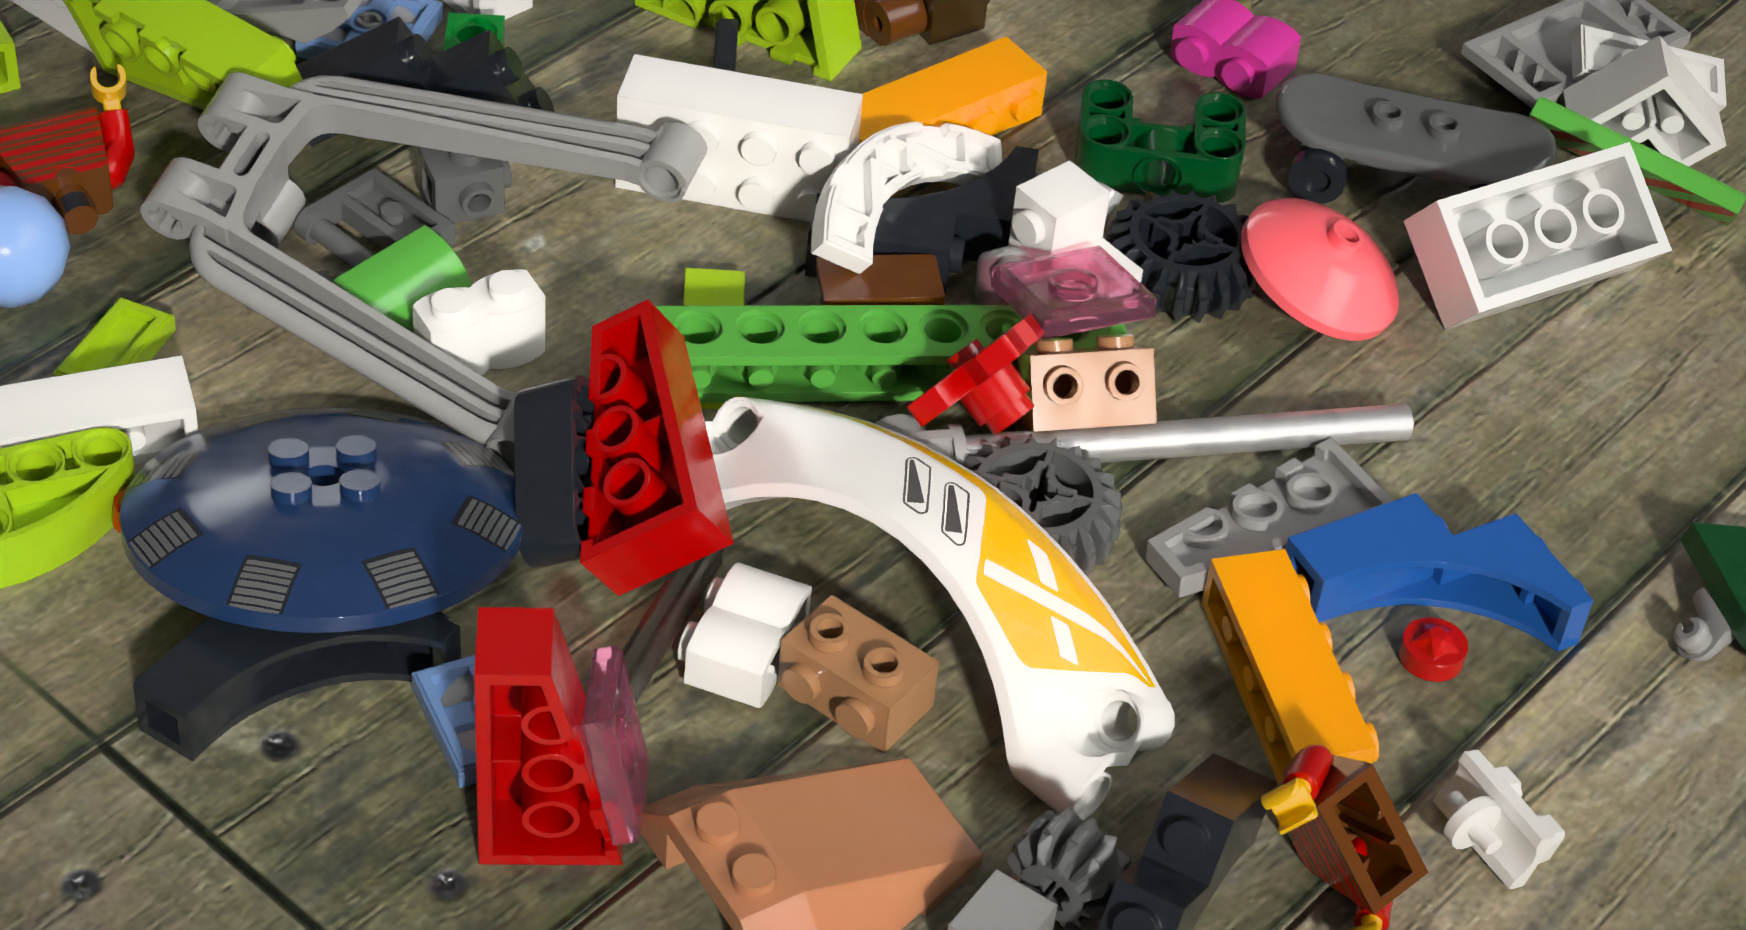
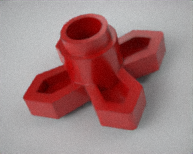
M1030 313L986 347H983L976 338L946 360L953 371L910 403L907 409L919 425L923 427L960 400L979 427L986 424L994 436L1035 406L1026 394L1030 387L1011 362L1046 333Z

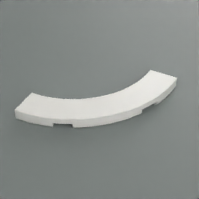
M909 122L894 125L873 134L844 157L824 184L816 205L813 220L811 253L858 274L862 273L873 264V243L876 227L883 211V204L894 193L910 185L924 182H947L960 185L969 183L991 171L1002 162L1001 140L978 130L950 123L934 127L923 126L919 122Z

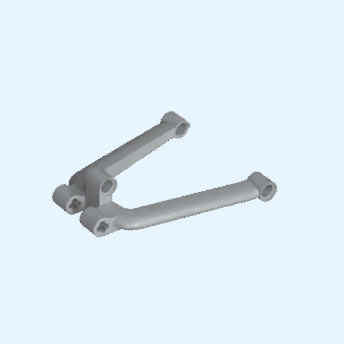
M235 72L230 73L225 78L199 117L197 124L200 133L208 142L223 151L230 152L221 167L218 169L184 157L174 158L169 162L141 204L140 213L145 222L159 234L176 240L190 239L189 250L192 264L198 274L211 286L464 436L486 445L515 474L514 400L516 393L500 388L334 283L278 250L297 216L305 206L306 201L301 189L289 179V164L313 138L322 134L339 133L623 180L639 185L644 192L659 201L677 202L684 197L708 149L706 141L695 129L678 122L665 123L656 132L635 125L344 76L320 75L310 77L286 88L249 74Z

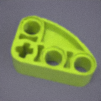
M109 427L92 428L0 449V589L26 582L56 569L94 545L113 528L112 510L114 497L119 491L128 487L136 475L132 443L127 434Z

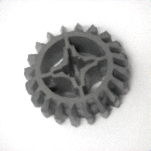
M1031 434L1025 443H1016L1011 438L1005 436L1000 449L989 444H983L979 456L966 457L964 467L998 488L1020 506L1065 550L1087 577L1095 565H1104L1106 557L1110 554L1111 548L1114 547V542L1119 537L1123 506L1120 501L1121 493L1116 491L1114 475L1103 472L1100 458L1083 459L1080 445L1067 450L1059 447L1057 437L1049 444L1037 443Z

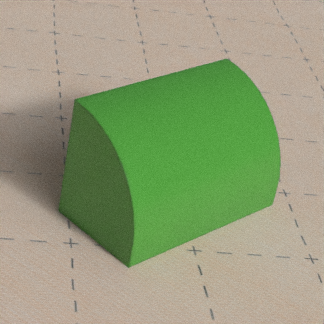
M426 225L332 280V283L412 333H414L413 304L419 299L444 288L472 286L466 269L453 249L441 236Z

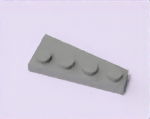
M1330 437L1316 445L1313 457L1304 462H1300L1295 458L1276 468L1274 479L1256 488L1248 483L1232 492L1231 503L1221 509L1215 510L1206 507L1147 541L1146 561L1177 597L1181 598L1204 590L1210 561L1213 558L1286 549L1288 537L1394 500Z

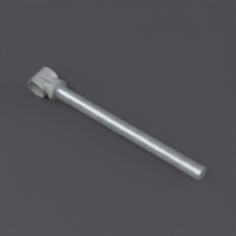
M1408 404L1157 421V424L1037 432L1031 430L1003 432L995 436L992 433L965 435L960 423L946 424L941 430L926 431L925 426L921 427L913 416L905 414L887 416L875 422L876 425L895 431L942 453L964 466L967 456H979L983 444H989L1000 449L1005 436L1011 438L1016 443H1025L1031 434L1037 443L1049 444L1057 437L1059 447L1068 450L1080 445L1083 459L1100 458L1101 463L1311 448L1316 447V445L1330 437L1338 445L1405 441L1411 439L1414 429L1413 414Z

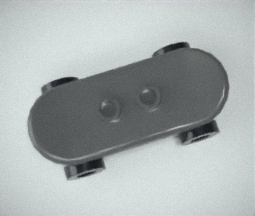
M1306 73L1293 76L1282 84L1276 97V111L1282 124L1299 140L1300 153L1291 162L1288 175L1289 187L1300 199L1320 204L1331 202L1342 194L1347 178L1344 158L1355 160L1361 165L1447 183H1465L1467 188L1461 192L1464 193L1552 166L1557 154L1554 135L1546 126L1533 118L1521 114L1490 110L1354 82L1327 74Z

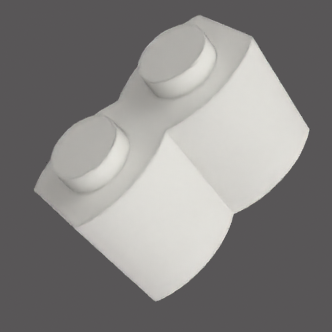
M502 270L478 280L471 287L444 288L419 299L413 304L414 334L481 376L489 369H507L521 366L535 360L545 352V295L527 270Z
M738 562L730 569L725 579L716 577L705 599L704 615L699 623L690 621L687 624L679 643L678 659L685 661L684 683L761 708L778 680L781 639L809 615L812 586Z

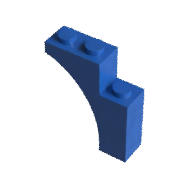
M1417 493L1288 537L1286 552L1296 573L1302 574L1306 578L1310 591V604L1319 622L1355 611L1377 607L1411 605L1450 608L1478 614L1515 627L1539 639L1558 652L1579 643L1593 603V599L1587 593L1583 584L1567 571L1548 549L1544 540L1535 535L1517 513L1453 535L1445 521L1439 515H1436Z

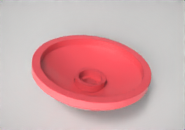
M1283 198L1269 200L1260 204L1245 221L1241 232V247L1250 272L1265 293L1297 321L1330 337L1349 341H1362L1380 335L1394 320L1399 308V293L1392 267L1373 239L1358 224L1345 215L1313 201Z

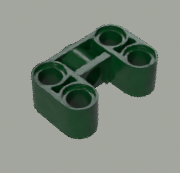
M1109 79L1096 80L1085 86L1076 133L1074 164L1094 180L1100 181L1118 191L1144 194L1150 191L1159 196H1164L1169 188H1172L1177 194L1188 195L1193 189L1196 196L1203 198L1216 194L1217 203L1229 201L1235 196L1246 147V109L1238 98L1223 92L1203 94L1196 101L1192 124L1180 127L1141 122V118H1132V91L1118 81Z

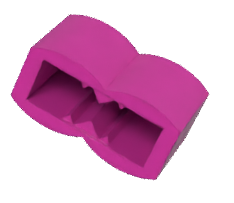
M1203 0L1174 24L1170 57L1180 66L1200 76L1216 77L1223 85L1237 94L1259 99L1269 93L1296 68L1301 36L1292 27L1278 19L1269 16H1254L1245 6L1235 0Z

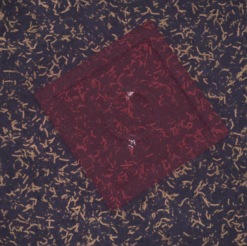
M1100 245L991 267V287L1022 318L1031 313L1046 333L1042 336L1043 339L1153 318L1156 314V297Z
M618 645L596 648L593 651L582 729L613 846L638 842V837H641L650 759L623 651L619 650Z

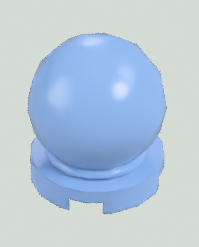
M0 185V307L14 308L37 302L54 289L65 269L70 243L64 219L45 197L16 186Z

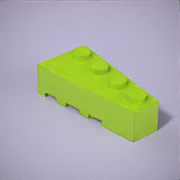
M63 0L104 72L117 76V64H120L125 70L127 81L205 110L230 73L241 72L286 88L303 80L294 63L296 56L286 42L276 36L265 33L207 0Z
M634 0L635 5L694 29H697L701 24L716 29V22H719V18L739 19L738 46L741 47L747 41L770 50L771 59L790 66L794 60L814 67V76L830 82L862 49L854 0Z

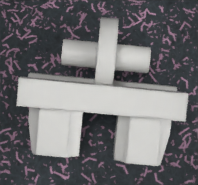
M1478 749L1464 751L1458 760L1459 766L1455 776L1433 799L1435 805L1448 818L1444 828V837L1455 849H1465L1472 846L1508 889L1523 887L1537 865L1550 860L1564 839L1565 831L1550 814L1536 815L1521 798L1523 795L1521 782L1507 766L1494 768Z

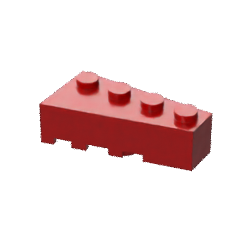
M649 299L593 325L588 399L595 405L594 425L592 429L586 432V453L592 458L591 487L584 488L583 513L589 517L588 540L581 541L580 564L617 596H621L734 544L684 336Z

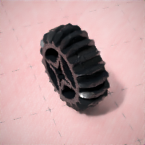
M1169 188L1164 196L1147 191L1143 201L1129 199L1126 209L1117 211L1116 217L1111 223L1110 234L1106 236L1107 242L1143 269L1137 306H1149L1152 316L1165 312L1172 314L1175 322L1180 316H1191L1198 323L1201 322L1205 314L1222 319L1227 309L1239 311L1242 303L1246 299L1252 298L1253 291L1258 286V282L1250 272L1241 247L1242 228L1249 216L1237 215L1236 204L1221 205L1217 203L1216 194L1203 198L1196 196L1193 189L1188 195L1177 194L1172 188Z

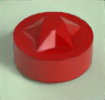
M1433 617L1414 620L1405 628L1399 647V659L1407 671L1420 679L1432 682L1448 681L1455 678L1463 669L1469 648L1468 640L1465 634L1451 622Z

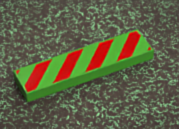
M1539 97L1528 116L1546 126L1554 135L1557 145L1580 156L1630 142L1649 189L1726 226L1737 217L1746 200L1745 193L1547 98Z

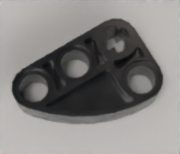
M580 375L522 389L517 392L514 400L515 517L523 527L519 550L525 562L535 569L580 560L581 541L588 540L589 517L583 513L584 488L591 487L592 458L586 453V432L593 428L595 405L588 399L589 379Z

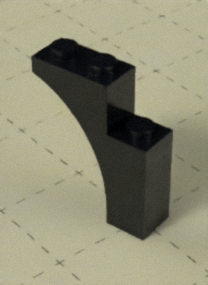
M398 16L296 65L303 80L320 75L344 76L554 112L552 101L547 92L542 87L535 88L525 75L522 63L516 52L511 47L507 46L504 48L491 30H487L433 56L426 40L420 34H413ZM339 133L322 134L313 138L308 143L311 146H315L339 135Z
M1016 146L1009 156L991 171L969 183L946 191L909 198L888 199L883 204V211L876 227L873 255H935L946 295L949 272L961 274L963 259L978 261L980 254L983 252L1008 246L1016 186L1043 174L1036 173L1039 149ZM821 193L816 195L808 230L805 276L817 277L816 261L819 256L811 253V240L816 205Z
M441 611L415 620L385 627L330 633L274 631L252 628L208 617L133 683L139 730L193 761L230 728L271 704L296 694L346 682L368 680L412 682L411 673L461 659L460 626L453 623Z
M1214 753L1167 791L1143 856L1117 877L1098 930H1193L1225 876L1245 851L1254 844L1266 813L1261 802V796L1270 792L1271 788L1277 785V781Z

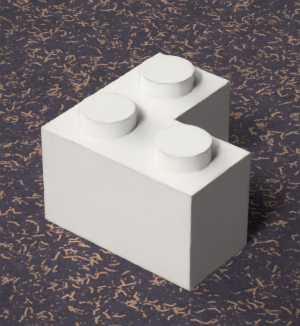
M1660 35L1563 90L1567 109L1638 143L1649 139L1661 154L1688 167L1726 146L1716 102Z
M1070 160L1016 186L1008 246H1016L1026 252L1031 261V270L1026 282L1021 287L1015 288V281L1009 282L1015 289L1023 292L1037 305H1120L1123 320H1126L1135 315L1143 269L1102 238L1110 191Z

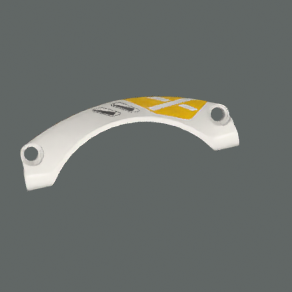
M734 397L722 405L713 421H705L726 510L745 503L773 498H800L819 501L845 509L874 523L901 541L927 565L948 590L965 616L983 653L995 689L1003 727L1006 757L1011 773L1017 781L1058 814L1070 808L1077 813L1082 821H1085L1099 808L1110 790L1112 778L1105 771L1106 767L1126 766L1136 751L1154 750L1163 746L1169 740L1175 727V714L1171 703L1166 699L1150 667L1110 605L1065 550L1020 506L985 479L942 453L895 431L869 421L811 406L748 397ZM1131 706L1135 709L1137 715V728L1133 735L1127 726V713Z

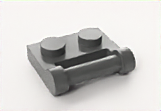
M376 168L307 206L299 213L294 222V231L299 237L311 245L319 243L352 268L375 254L334 226L342 220L383 250L424 225L441 236L449 246L455 243L454 223Z

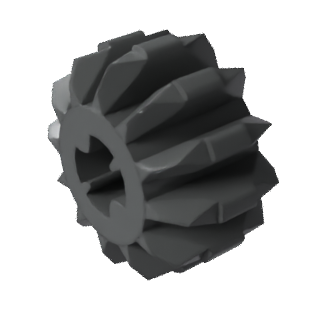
M1067 808L1060 814L1047 810L1040 818H1035L1013 844V850L1006 859L1013 871L1011 878L1019 883H1026L1035 887L1045 898L1058 905L1055 920L1061 924L1064 930H1077L1078 928L1095 930L1101 922L1117 877L1128 869L1132 862L1127 854L1115 848L1117 836L1105 835L1098 829L1095 818L1084 822L1070 808Z

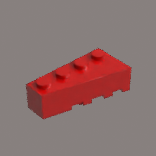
M478 607L474 687L479 864L623 865V796L554 608Z

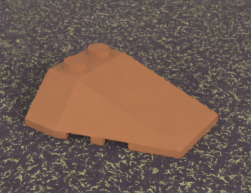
M910 758L695 785L632 811L633 823L665 870L686 861L732 930H903L920 913L926 916L983 862L981 851Z

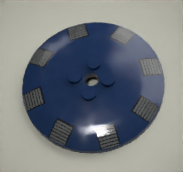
M305 407L269 411L236 418L195 432L162 450L141 468L128 485L120 509L121 539L126 556L136 572L161 594L186 608L225 622L252 628L302 633L346 632L385 627L415 620L460 603L494 581L510 565L519 551L523 529L515 517V474L491 449L450 427L430 420L391 411L355 407Z

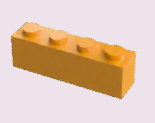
M1002 37L863 93L859 144L881 130L909 122H919L923 126L934 127L950 123L978 130L990 136L996 135L1041 116L1047 71L1008 37Z
M1286 549L1211 559L1201 604L1277 782L1279 783L1283 780V771L1292 758L1302 748L1312 744L1325 746L1332 755L1361 760L1371 764L1376 762L1379 756V742L1376 730L1372 723L1364 722L1355 702V688L1352 678L1347 671H1341L1332 652V638L1329 628L1325 622L1318 621L1310 604V591L1306 578L1302 574L1296 573Z

